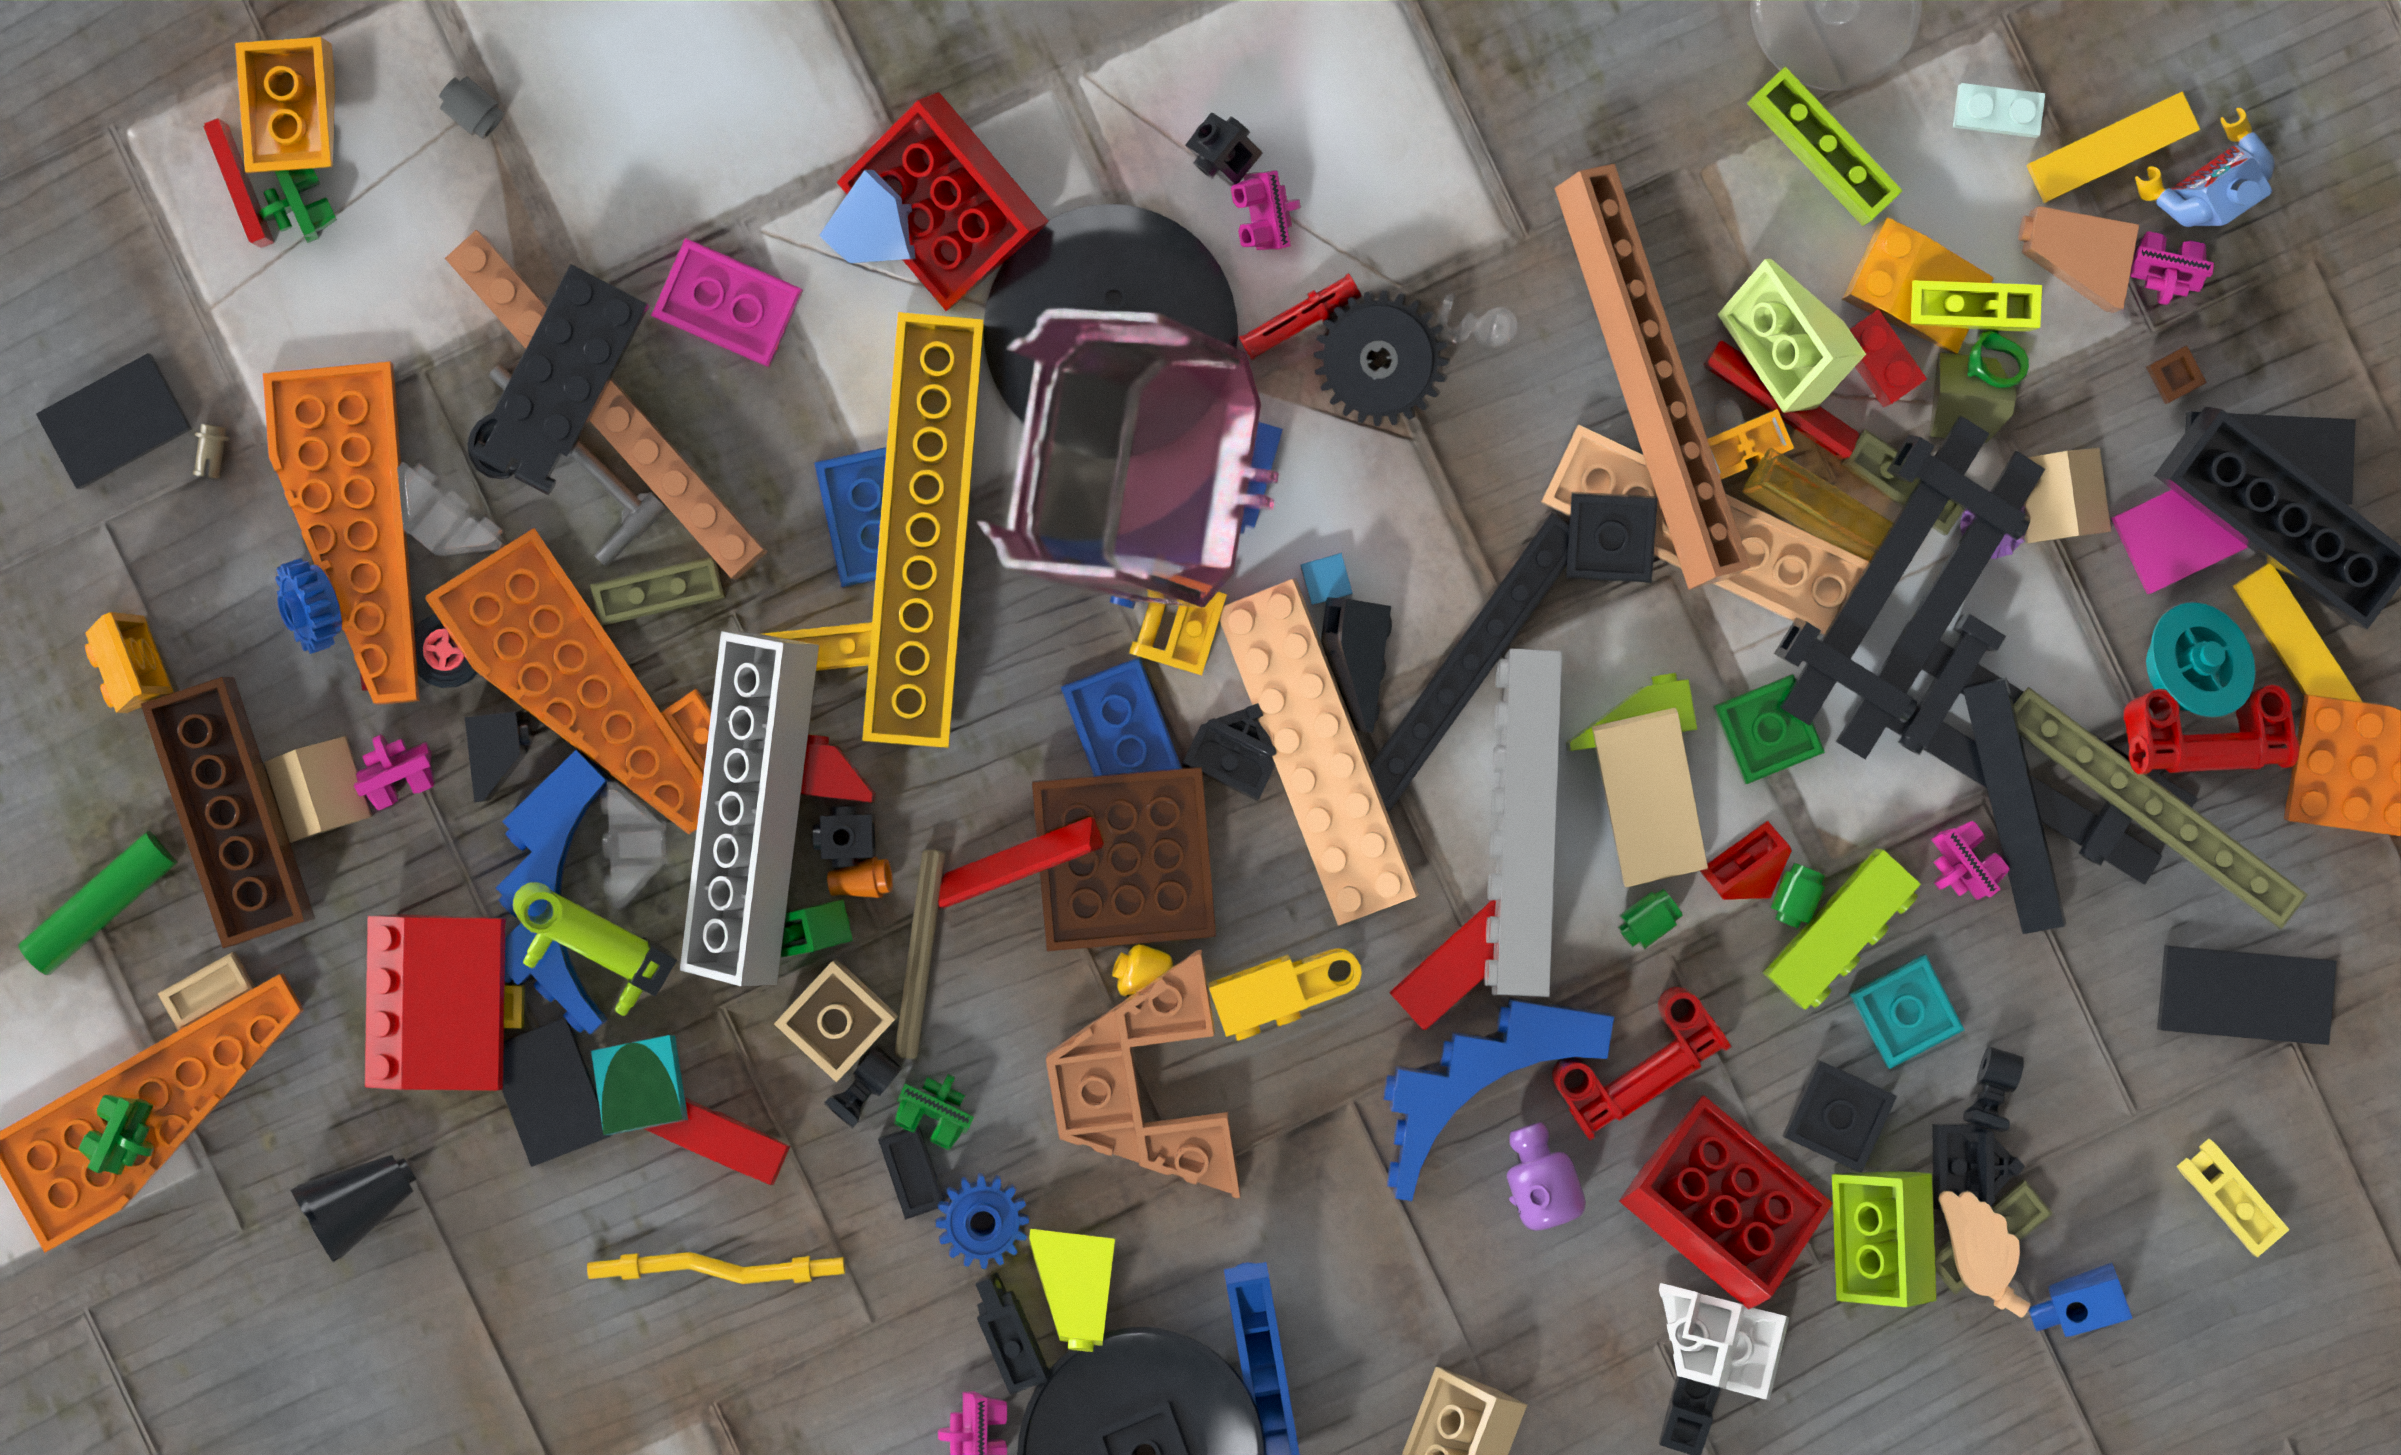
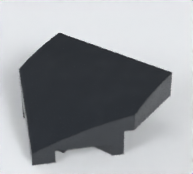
M1259 703L1216 719H1210L1207 723L1201 724L1182 765L1188 768L1202 766V774L1258 801L1276 765L1272 756L1277 754L1270 736L1258 721V718L1263 717Z
M1973 1123L1932 1124L1933 1209L1942 1210L1938 1199L1939 1194L1943 1191H1951L1957 1196L1962 1192L1968 1191L1973 1193L1979 1202L1984 1201L1992 1206L1998 1192L2012 1176H2018L2025 1166L1995 1139V1134L1991 1130L1984 1129Z

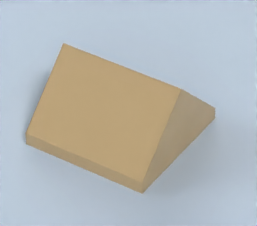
M2100 448L2070 450L2028 457L2045 468V471L2023 505L2026 516L2030 518V525L2025 533L2026 544L2111 532Z
M347 736L295 749L264 762L290 843L373 817L366 795L359 797L354 787V783H357L356 773L358 770Z

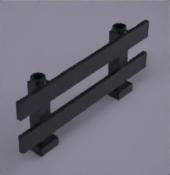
M1963 416L1957 418L1935 456L1930 454L1935 447L1933 444L1922 437L1907 436L1888 467L1887 472L1902 481L1912 483L1914 479H1917L1919 482L1821 641L1817 639L1821 632L1820 629L1796 617L1774 652L1781 659L1797 667L1800 666L1802 661L1806 663L1780 708L1810 726L1836 682L1862 697L1836 742L1865 760L1892 716L1902 722H1906L1914 713L1917 701L1909 696L1907 692L2004 535L2018 540L2023 536L2030 524V518L2020 510L2045 471V468L2020 452L2015 451L1990 492L1964 475L1989 436V433ZM1950 500L1975 517L1878 674L1875 675L1851 660Z
M1966 614L1961 615L1953 628L1954 631L1961 634L1954 647L1952 648L1939 640L1923 666L1922 670L1933 676L1934 680L1912 716L1906 722H1902L1892 716L1886 728L1901 736L1898 743L1917 755H1920L1924 750L1987 789L1976 741L1946 724L1943 720L1959 694L1964 695L1963 688L1965 686L2002 679L1978 663L1986 650L1998 651L2006 636L1973 615ZM2008 682L2014 705L2024 691ZM2097 737L2098 739H2100L2102 742H2104L2106 745H2108L2110 748H2112L2114 751H2116L2117 753H2119L2121 756H2123L2125 759H2127V760L2129 761V756H2128L2127 754L2123 753V752L2120 751L2119 749L2115 748L2114 746L2110 745V744L2107 743L2106 741H2104V740H2102L2101 738ZM2152 769L2147 774L2191 808L2197 801V797L2159 775L2163 769ZM2031 776L2043 824L2081 846L2079 854L2099 866L2106 861L2144 885L2147 883L2162 855L2125 833L2132 820L2129 816L2109 801L2106 802L2097 816Z

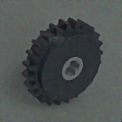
M1384 289L1380 294V298L1375 300L1373 292L1367 291L1364 293V303L1362 304L1353 296L1348 299L1350 310L1347 311L1344 307L1337 306L1334 311L1339 319L1337 321L1333 319H1326L1323 324L1330 330L1329 334L1317 335L1316 340L1325 344L1324 350L1314 352V357L1322 359L1324 363L1323 366L1315 370V374L1326 375L1328 380L1320 388L1322 391L1332 388L1335 393L1330 400L1332 405L1341 400L1346 404L1343 415L1347 416L1354 410L1358 411L1359 423L1365 422L1368 416L1371 415L1373 416L1375 426L1382 425L1384 416L1389 417L1392 425H1397L1400 421L1399 413L1402 412L1410 420L1415 417L1413 406L1417 405L1420 409L1426 410L1429 407V403L1425 396L1429 395L1436 398L1441 393L1434 386L1435 381L1445 382L1448 376L1440 372L1439 368L1440 366L1450 364V358L1440 356V350L1448 347L1449 341H1438L1436 336L1444 328L1442 325L1434 327L1430 325L1429 321L1434 315L1432 310L1423 315L1418 312L1421 306L1420 300L1414 301L1410 306L1405 304L1406 293L1401 292L1395 300H1390L1389 290ZM1385 348L1390 352V355L1386 358L1392 359L1391 365L1385 364L1379 368L1374 363L1377 357H1372L1373 351L1379 352Z

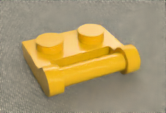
M1154 572L1150 583L1154 588L1137 642L1132 641L1129 654L1202 676L1227 594ZM1173 591L1182 594V598L1164 651L1154 648L1153 645L1169 593Z

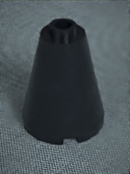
M393 1155L299 1184L291 1189V1192L332 1262H335L346 1255L413 1192L410 1183L417 1179L404 1158L396 1162Z

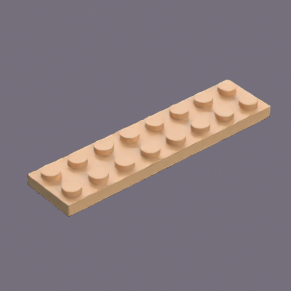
M1577 425L1541 503L1570 516L1572 492L1657 496L1644 455L1581 425ZM1726 494L1750 568L1723 581L1712 584L1793 622L1796 617L1807 621L1820 629L1821 632L1819 634L1824 636L1869 562ZM1657 500L1654 556L1681 568L1659 500Z
M1293 578L1223 606L1219 619L1251 703L1252 705L1259 703L1263 713V717L1258 718V721L1270 736L1272 745L1275 747L1277 754L1272 757L1338 926L1417 897L1419 893L1297 579Z

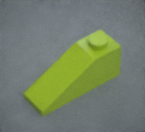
M1676 672L1652 676V685L1640 687L1566 742L1567 751L1595 747L1592 726L1676 708L1678 711L1682 732L1697 730L1689 679L1677 680Z

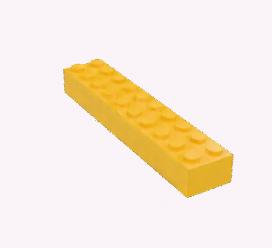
M898 312L862 741L939 748H949L984 319Z

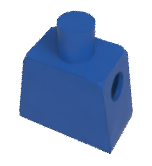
M2113 1263L2051 1284L2048 1288L2052 1300L2031 1306L2028 1309L2036 1332L2061 1324L2065 1337H2071L2133 1319ZM2073 1302L2082 1303L2077 1309L2071 1310L2067 1308Z

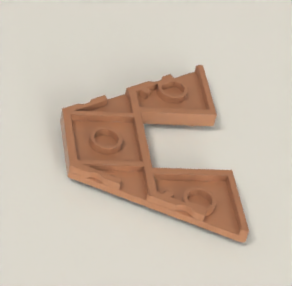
M1197 950L1150 984L1048 1052L1046 1064L1059 1139L1075 1145L1084 1144L1092 1147L1096 1152L1111 1157L1114 1154L1138 1162L1141 1167L1165 1175L1174 1174L1183 1177L1186 1182L1195 1185L1198 1182L1231 1193L1234 1198H1240L1241 1188L1228 1112L1144 1123L1132 1047L1214 1036L1215 1027L1202 950Z

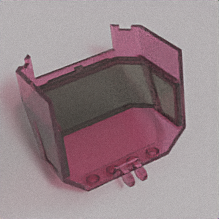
M1048 308L1036 320L1038 326L1024 339L1018 337L1006 348V350L1035 361L1007 529L988 522L977 521L983 533L992 539L999 551L996 554L1007 569L1038 579L1130 601L1205 608L1234 573L1244 507L1273 510L1275 501L1273 498L1261 494H1247L1249 480L1263 484L1278 483L1279 473L1275 471L1251 468L1261 401L1247 353L1159 313Z

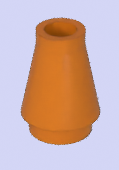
M877 856L857 862L858 866L829 871L827 875L831 896L845 895L882 898L883 893H890L893 889L890 863L887 859L879 860Z

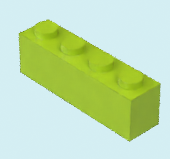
M1786 66L1747 103L1862 226L1872 221L1903 191Z
M1876 848L1813 916L1810 924H1806L1762 973L1800 1008L1806 1010L1810 1005L1814 1008L1818 1007L1831 993L1832 989L1828 985L1840 973L1843 977L1846 976L1859 963L1861 958L1857 954L1868 942L1871 945L1876 944L1889 929L1886 922L1896 911L1900 914L1904 913L1916 901L1918 895L1915 893V890L1921 884L1885 850Z

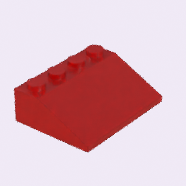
M940 92L917 100L836 182L848 194L864 170H874L902 198V204H911L912 212L908 215L909 243L914 245L915 259L903 261L945 311L950 310L1049 222Z
M408 914L368 916L366 1088L399 1090H503L506 918Z
M1704 1095L1697 1100L1640 1169L1619 1200L1622 1205L1748 1310L1773 1296L1833 1205V1202Z

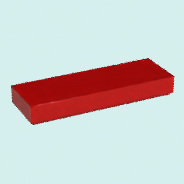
M219 118L204 123V130L248 241L260 248L275 243L267 222L262 221L259 211L261 206L249 176L245 172L244 163L228 124Z

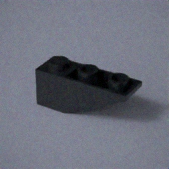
M1327 597L1321 635L1325 654L1355 730L1373 733L1374 723L1377 721L1380 713L1378 702L1380 682L1386 671L1384 659L1386 640L1392 630L1391 606L1345 598Z

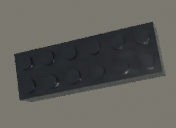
M2205 406L2154 474L2165 485L2348 624L2368 630L2401 586V546L2223 409Z

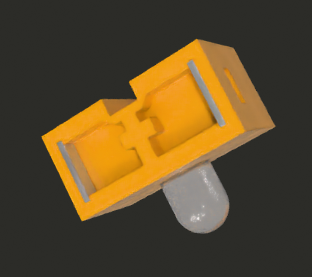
M1722 400L1715 407V418L1722 433L1707 440L1721 480L1747 469L1745 460L1749 458L1752 459L1755 466L1794 449L1778 409L1745 422L1736 402Z

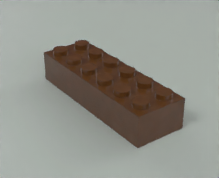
M219 677L141 703L222 948L235 946L315 919L235 678Z

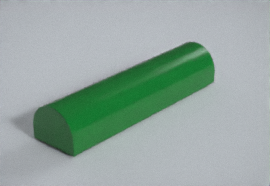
M146 831L18 944L21 953L39 972L44 975H51L178 862L151 831Z

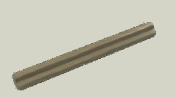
M925 849L921 857L895 1046V1055L900 1058L915 1059L919 1050L938 913V898L945 862V853L940 850Z

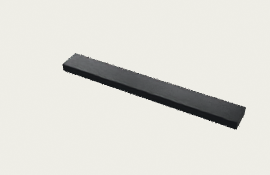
M1552 512L1370 764V770L1387 812H1390L1566 567L1569 523Z

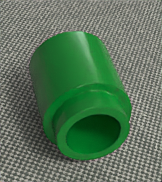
M1793 863L1790 872L1785 871L1770 908L1778 911L1775 919L1797 929L1801 921L1810 924L1825 889L1822 886L1825 875L1800 864Z
M1662 888L1656 894L1651 891L1621 913L1619 917L1623 923L1617 928L1632 948L1639 943L1643 949H1646L1676 927V921L1683 914L1670 895Z

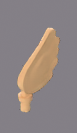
M1943 1191L1939 1194L1938 1200L1948 1225L1956 1268L1963 1283L1972 1292L1994 1299V1306L2001 1310L2006 1308L2022 1318L2027 1313L2030 1303L2014 1294V1289L2008 1286L2017 1269L2020 1246L2018 1238L2008 1233L2005 1217L1999 1213H1994L1986 1202H1979L1977 1197L1971 1192H1962L1957 1196L1951 1191Z

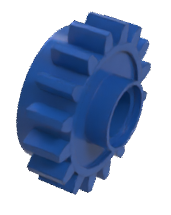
M302 558L281 564L276 569L279 576H276L275 580L280 588L277 591V602L284 624L290 631H294L295 641H300L302 649L304 651L308 650L309 654L330 648L331 645L335 644L333 636H336L341 631L342 619L339 603L328 577L318 565L310 566L309 562H303Z
M978 1173L977 1182L970 1183L966 1177H962V1188L958 1191L950 1186L948 1187L949 1203L943 1201L938 1203V1209L945 1213V1217L935 1219L936 1227L947 1230L939 1236V1241L941 1244L950 1242L953 1244L949 1250L951 1258L963 1253L964 1266L969 1267L975 1258L979 1259L981 1268L986 1269L988 1259L993 1257L999 1265L1004 1264L1003 1252L1008 1251L1013 1255L1018 1253L1017 1247L1013 1243L1014 1240L1026 1241V1232L1020 1229L1019 1225L1028 1224L1029 1216L1018 1213L1019 1210L1026 1206L1024 1198L1013 1200L1012 1197L1016 1191L1015 1186L1011 1184L1005 1189L1002 1188L1000 1176L996 1175L992 1182H986L983 1173ZM980 1211L989 1212L994 1217L993 1224L985 1230L975 1229L970 1224L971 1218L975 1213Z

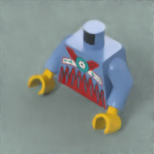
M2236 108L2240 120L2229 124L2221 117V123L2228 139L2233 142H2239L2238 146H2232L2172 188L2165 189L2163 187L2161 172L2153 166L2147 168L2150 181H2143L2138 176L2135 179L2140 198L2145 201L2157 199V205L2179 224L2186 227L2222 226L2272 193L2268 180L2272 177L2275 161L2258 135L2251 133L2252 127L2245 111L2242 108Z

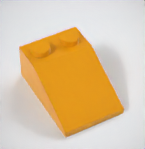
M322 37L235 43L245 172L256 173L333 167L335 78L332 44Z
M1887 217L1878 223L1842 300L1869 313L1879 309L1887 322L1953 354H1958L1969 329L1910 324L1912 281L1992 283L1994 277L1926 235Z
M109 612L102 615L85 632L89 641L88 644H85L87 657L94 668L99 667L104 683L100 685L103 698L110 708H115L116 713L131 712L141 708V703L174 693L144 615Z

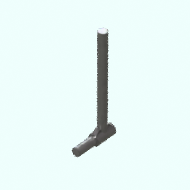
M501 364L497 365L489 374V377L503 390H505L512 376ZM579 440L571 456L625 508L622 511L621 523L623 526L594 555L607 567L635 537L639 539L668 508L652 492L640 493L636 496Z

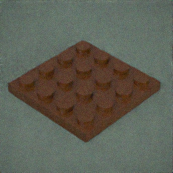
M1202 766L1032 781L1037 837L1088 817H1093L1104 843L1101 849L1040 872L1047 951L1216 937Z

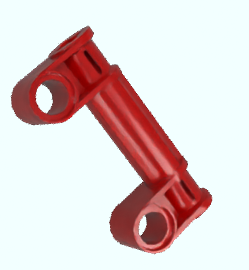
M2265 686L2251 692L2247 701L2236 710L2240 733L2182 735L2178 702L2170 696L2167 690H2153L2131 700L2124 709L2130 765L2137 774H2148L2152 769H2166L2169 773H2179L2187 771L2261 769L2265 764H2278L2282 768L2293 767L2299 757V742L2295 734L2290 696L2280 686ZM2149 708L2152 710L2154 718L2150 714Z
M1671 987L1661 994L1658 1001L1659 1013L1676 1039L1608 1085L1602 1086L1594 1072L1582 1059L1577 1057L1563 1058L1555 1064L1552 1071L1554 1085L1569 1106L1571 1115L1589 1141L1595 1138V1132L1613 1120L1621 1121L1627 1115L1692 1072L1700 1069L1701 1062L1719 1050L1727 1051L1731 1048L1720 1027L1709 1016L1700 1000L1689 990L1682 987ZM1681 998L1688 999L1690 1003L1688 1013L1684 1017L1673 1018L1671 1015L1673 1003ZM1573 1069L1583 1070L1584 1079L1578 1087H1565L1564 1078L1569 1071Z

